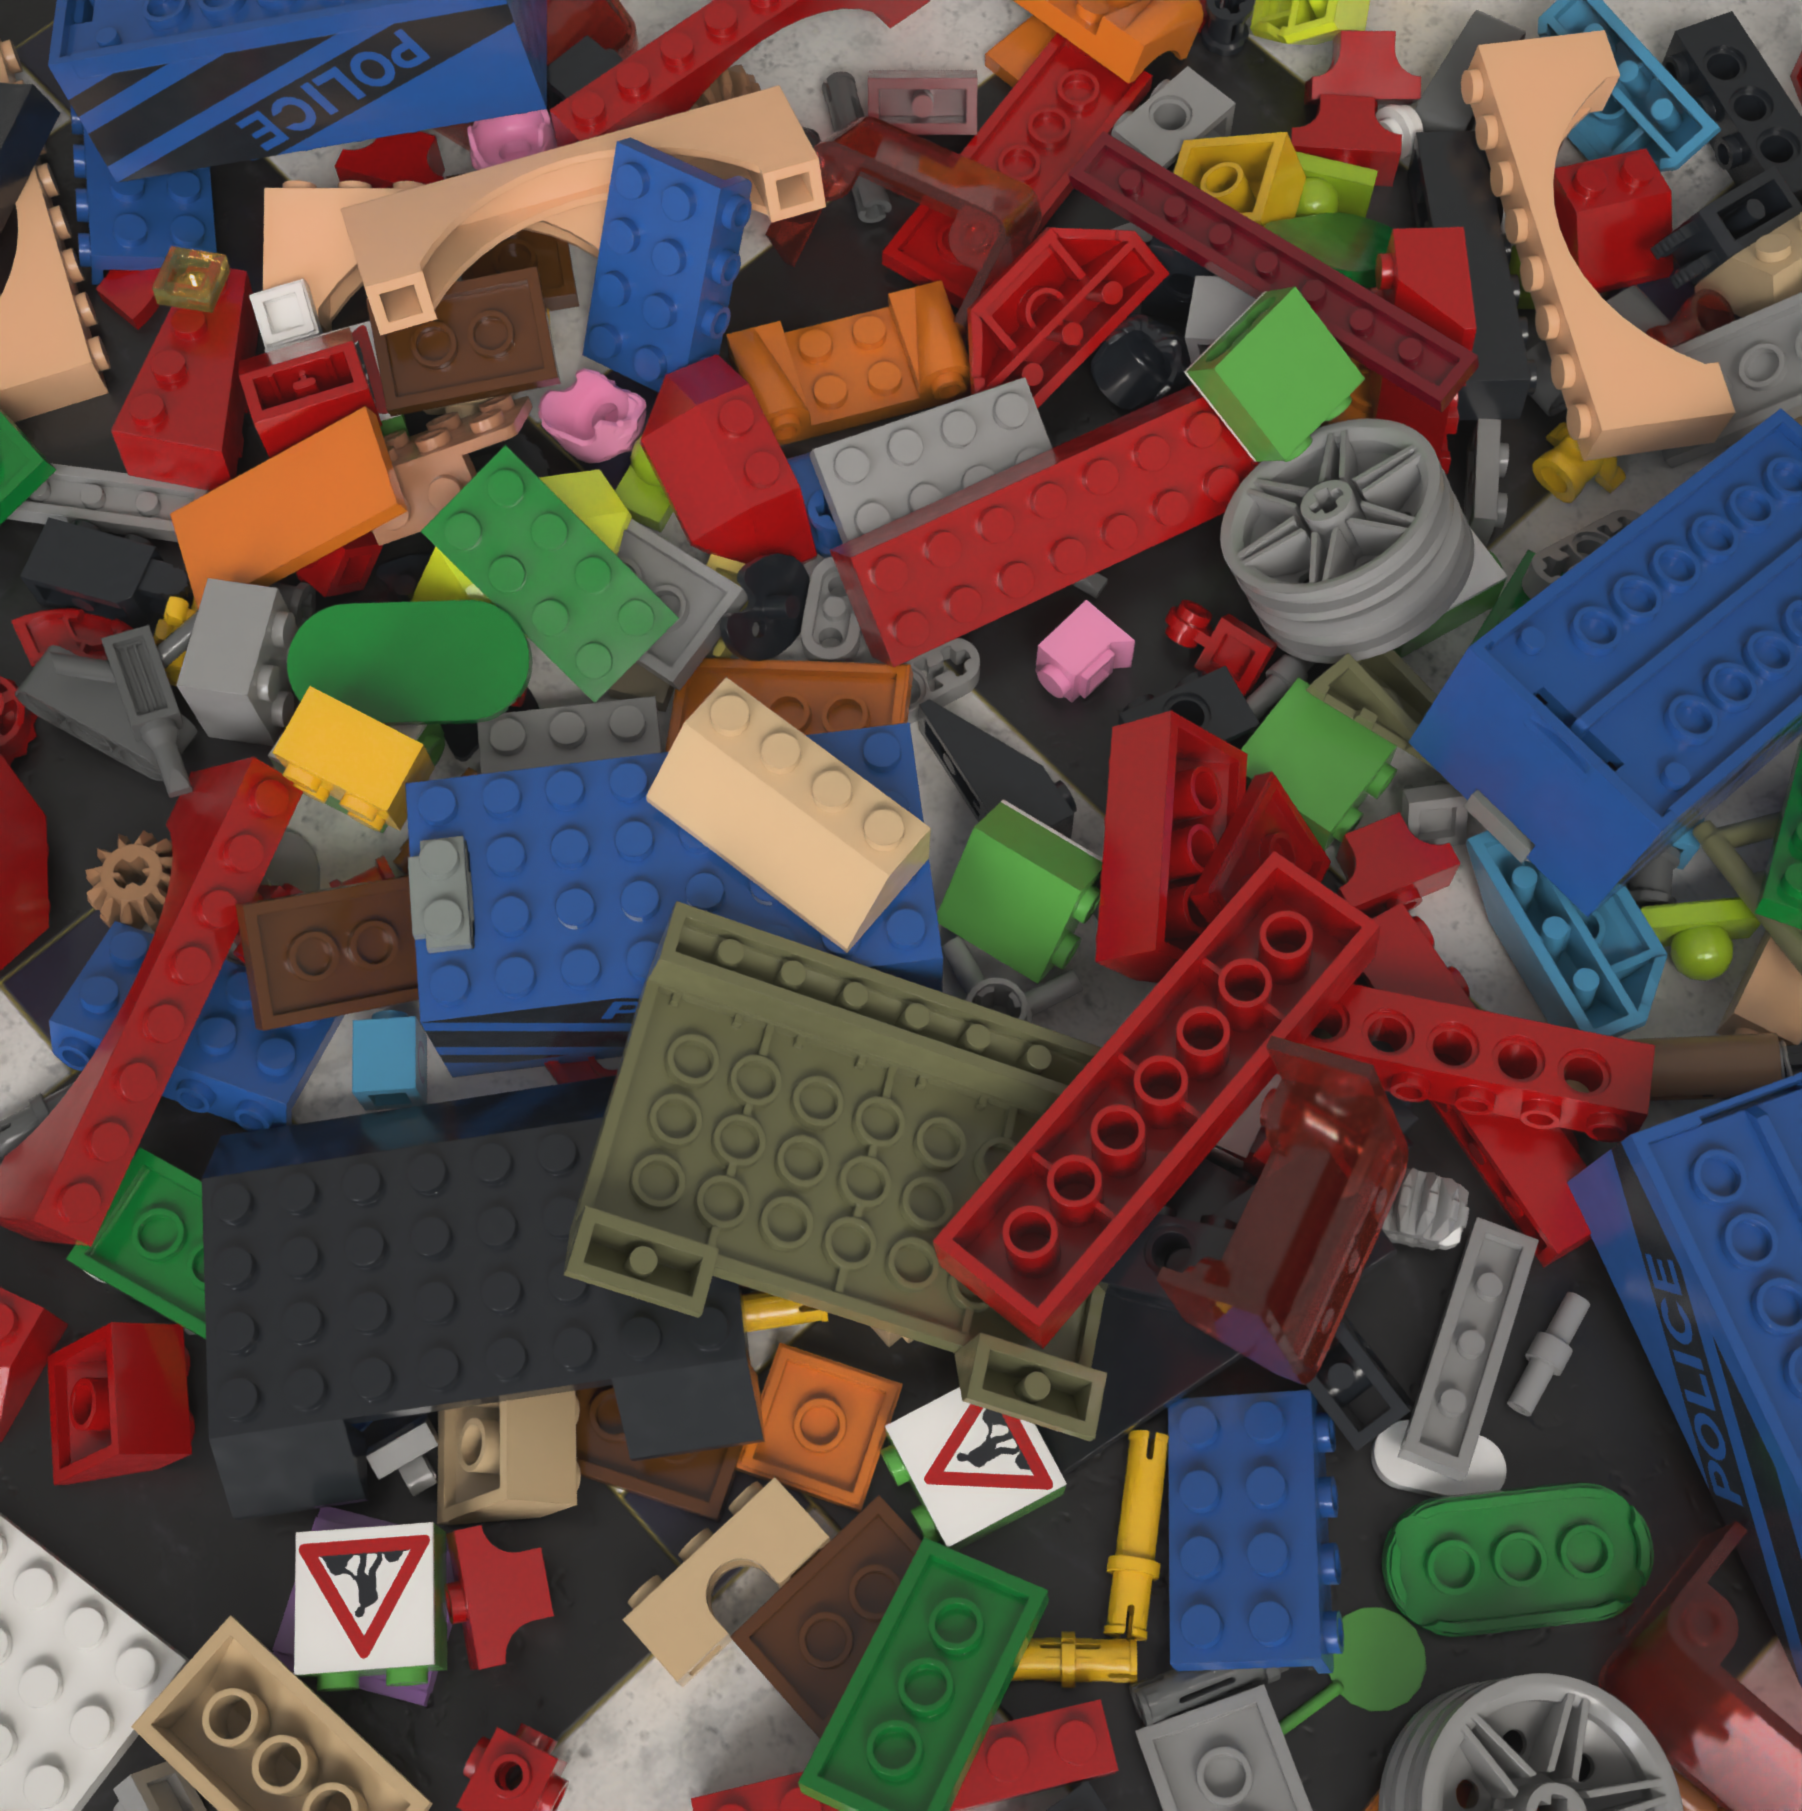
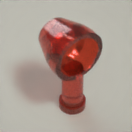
M1703 289L1690 296L1681 305L1670 321L1671 323L1649 328L1645 334L1671 348L1735 321V317L1730 304L1720 293L1711 289Z

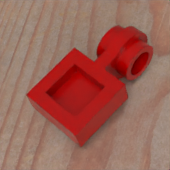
M1181 600L1178 607H1171L1165 618L1168 624L1165 630L1166 635L1174 642L1187 648H1196L1198 643L1205 647L1194 667L1199 671H1206L1208 674L1226 666L1243 696L1245 697L1250 694L1278 644L1230 614L1221 617L1213 631L1209 624L1212 614L1206 608L1193 601Z

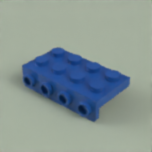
M70 104L72 134L83 135L84 144H73L74 177L86 178V189L75 188L77 222H88L89 233H78L80 267H91L92 285H99L102 282L103 270L142 271L166 267L168 271L189 272L193 262L217 266L210 167L117 183Z
M631 137L617 141L583 356L659 393L665 375L715 354L719 355L722 337L731 317L728 307L733 281L736 279L741 266L739 250L743 230L752 210V204L749 200L752 183L749 179L738 175L723 180Z
M114 921L49 1019L52 1052L68 1067L83 1071L97 1050L136 979L154 934ZM225 960L162 1096L179 1102L190 1111L196 1113L208 1112L234 1121L247 1131L292 1125V1108L343 1020L344 1015L265 1031L258 1030L255 1027L246 967Z
M1310 1390L1179 1399L1168 1407L1170 1665L1176 1671L1313 1666L1318 1674L1333 1673V1654H1342L1344 1651V1630L1341 1613L1339 1610L1332 1611L1331 1585H1340L1339 1548L1336 1542L1329 1543L1328 1518L1338 1517L1339 1508L1334 1476H1326L1325 1453L1335 1452L1336 1448L1334 1421L1327 1412L1322 1411L1320 1404Z

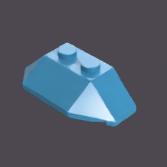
M1557 0L1538 18L1539 38L1605 30L1620 73V77L1603 111L1589 113L1567 136L1588 161L1647 148L1660 172L1675 171L1721 131L1713 119L1603 0Z
M1488 830L1468 838L1466 846L1489 923L1547 1022L1553 1025L1612 1037H1619L1645 1026L1668 954L1627 887L1624 886L1593 914L1587 917L1531 862H1519Z

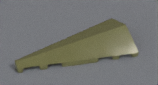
M1394 650L1360 661H1356L1347 653L1306 689L1307 692L1434 768L1408 741L1438 695Z

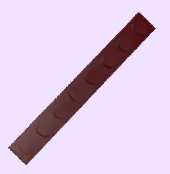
M1104 131L1068 173L1073 188L1255 299L1266 291L1296 286L1348 356L1441 413L1479 367L1477 354Z

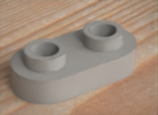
M832 556L819 562L811 574L801 626L802 650L809 661L851 662L859 651L862 631L848 595L837 597L830 593L835 588H844ZM828 638H834L841 642L835 648H826L821 645Z

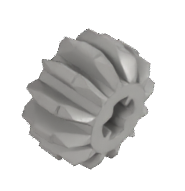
M1394 1165L1388 1168L1378 1166L1369 1170L1365 1183L1359 1192L1360 1199L1392 1243H1400L1412 1248L1421 1247L1432 1251L1435 1249L1448 1250L1456 1247L1457 1243H1460L1463 1229L1467 1226L1470 1210L1467 1207L1469 1192L1452 1178L1440 1177L1435 1172H1423L1415 1168L1406 1169Z

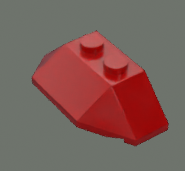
M1047 227L967 308L971 394L974 395L1026 377L1038 409L1170 273L1136 231Z
M718 354L665 375L640 444L690 546L709 555L713 554L745 564L758 556L770 553L793 556L802 564L815 560L817 552L801 487L749 383Z
M1 753L0 971L49 928L50 913L47 864L49 847L47 844L46 815Z

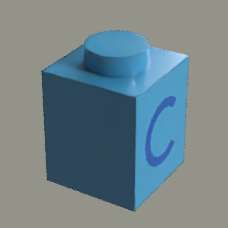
M386 1010L374 1013L371 1019L353 1020L352 1093L365 1111L406 1108L427 1104V1035L416 1016H409V1014L402 1011Z

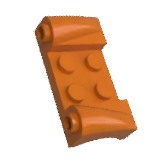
M1013 0L1127 83L1135 81L1154 59L1167 51H1171L1180 60L1187 58L1203 21L1204 14L1199 0Z
M942 280L889 293V307L785 333L781 321L726 334L731 366L749 383L780 446L950 403L972 395L969 356Z

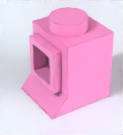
M1085 600L1038 645L1036 661L1038 679L1043 687L1057 698L1065 697L1071 703L1080 695L1085 699L1113 672V669L1131 668L1135 640L1089 601Z

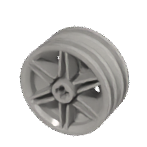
M1365 418L1341 421L1317 428L1310 435L1313 439L1311 445L1300 456L1291 461H1263L1259 463L1240 484L1223 516L1220 534L1221 549L1231 572L1271 640L1276 642L1277 646L1283 651L1302 660L1334 664L1349 653L1356 661L1384 654L1409 642L1427 630L1450 608L1463 590L1473 566L1474 539L1471 528L1462 512L1456 495L1452 491L1436 452L1429 441L1422 434L1404 424L1391 420Z
M1532 1673L1466 1684L1437 1696L1423 1706L1404 1726L1388 1755L1381 1779L1378 1811H1537L1538 1806L1539 1811H1683V1804L1673 1769L1663 1749L1643 1721L1630 1708L1601 1688L1583 1680L1550 1673ZM1510 1730L1518 1732L1523 1741V1748L1519 1755L1502 1739ZM1582 1755H1584L1590 1763V1771L1586 1779L1578 1782ZM1462 1780H1467L1473 1785L1467 1799L1466 1809L1459 1805L1456 1798V1788Z

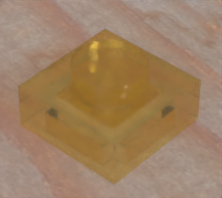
M171 246L152 287L157 304L213 313L230 273L227 257L224 254Z

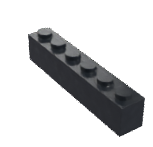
M1475 131L1416 132L1407 173L1417 228L1464 227L1477 327L1472 352L1478 355L1479 367L1466 382V386H1463L1458 392L1457 408L1459 420L1520 419L1526 396L1533 395L1536 390L1537 366L1535 360L1527 359L1526 355L1528 321L1525 316L1518 315L1517 306L1520 297L1519 277L1517 274H1510L1511 243L1508 241L1506 233H1502L1501 230L1503 206L1500 197H1496L1491 189V168L1486 152L1478 147Z

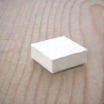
M304 279L249 295L265 349L323 334L309 285Z

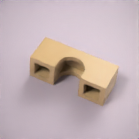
M775 1477L765 1487L758 1481L748 1486L728 1508L734 1515L714 1534L709 1528L699 1532L680 1551L678 1556L683 1563L663 1581L659 1575L653 1576L628 1600V1604L633 1610L623 1621L682 1687L732 1641L729 1633L716 1620L712 1610L714 1587L725 1573L738 1567H753L763 1571L781 1588L830 1542V1537Z

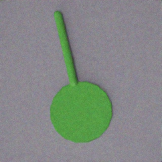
M1382 1607L1360 1608L1343 1616L1344 1651L1342 1654H1333L1334 1670L1333 1673H1327L1332 1683L1279 1721L1283 1735H1286L1338 1695L1344 1697L1350 1704L1367 1711H1390L1407 1703L1420 1689L1426 1672L1425 1647L1417 1630L1400 1614Z

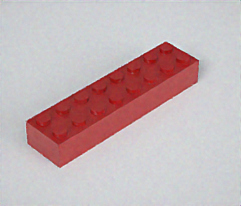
M1191 385L830 549V552L872 658L894 668L1225 513L1232 496L1240 484L1261 462H1254L1197 388Z
M1273 851L933 1240L939 1265L1040 1348L1044 1349L1375 958L1381 925L1276 851Z

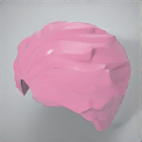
M547 109L474 121L473 126L467 127L471 162L476 170L558 148L552 118Z
M583 368L576 372L577 379L572 386L560 391L549 389L541 397L538 414L542 420V426L567 452L582 462L600 463L614 458L621 453L630 452L633 449L634 442L642 434L647 407L645 399L637 393H632L630 390L621 389L616 386L615 381L607 379L600 372Z

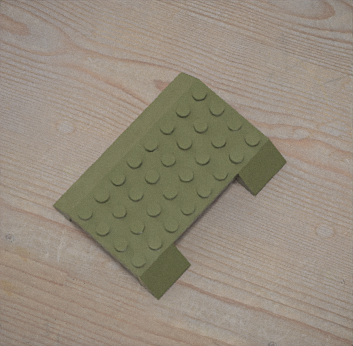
M676 901L641 991L570 1228L564 1276L697 1318L703 1313L712 1276L953 1352L955 1354L963 1402L1092 1441L1096 1437L1107 1378L1106 1372L1091 1368L1105 1291L1097 1285L1044 1349H1042L939 1265L933 1240L1102 1047Z

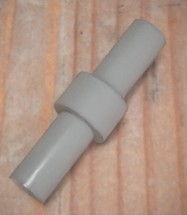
M1284 654L1266 671L1267 679L1246 699L1258 721L1285 695L1298 677L1305 682L1308 680L1307 672L1316 662Z
M1567 1292L1546 1332H1537L1525 1354L1529 1363L1507 1401V1404L1516 1412L1525 1416H1531L1552 1376H1560L1573 1353L1569 1344L1590 1307V1303L1582 1296L1573 1292Z

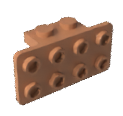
M507 393L479 405L480 412L460 418L458 412L439 416L426 424L428 430L408 437L406 430H399L383 436L408 511L372 530L378 545L380 546L421 532L476 476L477 472L468 453L508 440L519 433L533 408L529 397L525 396L513 400L511 394Z

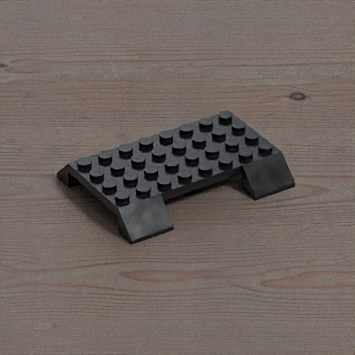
M616 1075L223 1135L220 1137L202 1177L208 1428L210 1445L233 1519L243 1520L369 1501L365 1434L351 1424L602 1386H614L629 1456L632 1461L765 1442L758 1375L750 1364L742 1285L712 1276L703 1313L697 1318L564 1276L570 1228Z

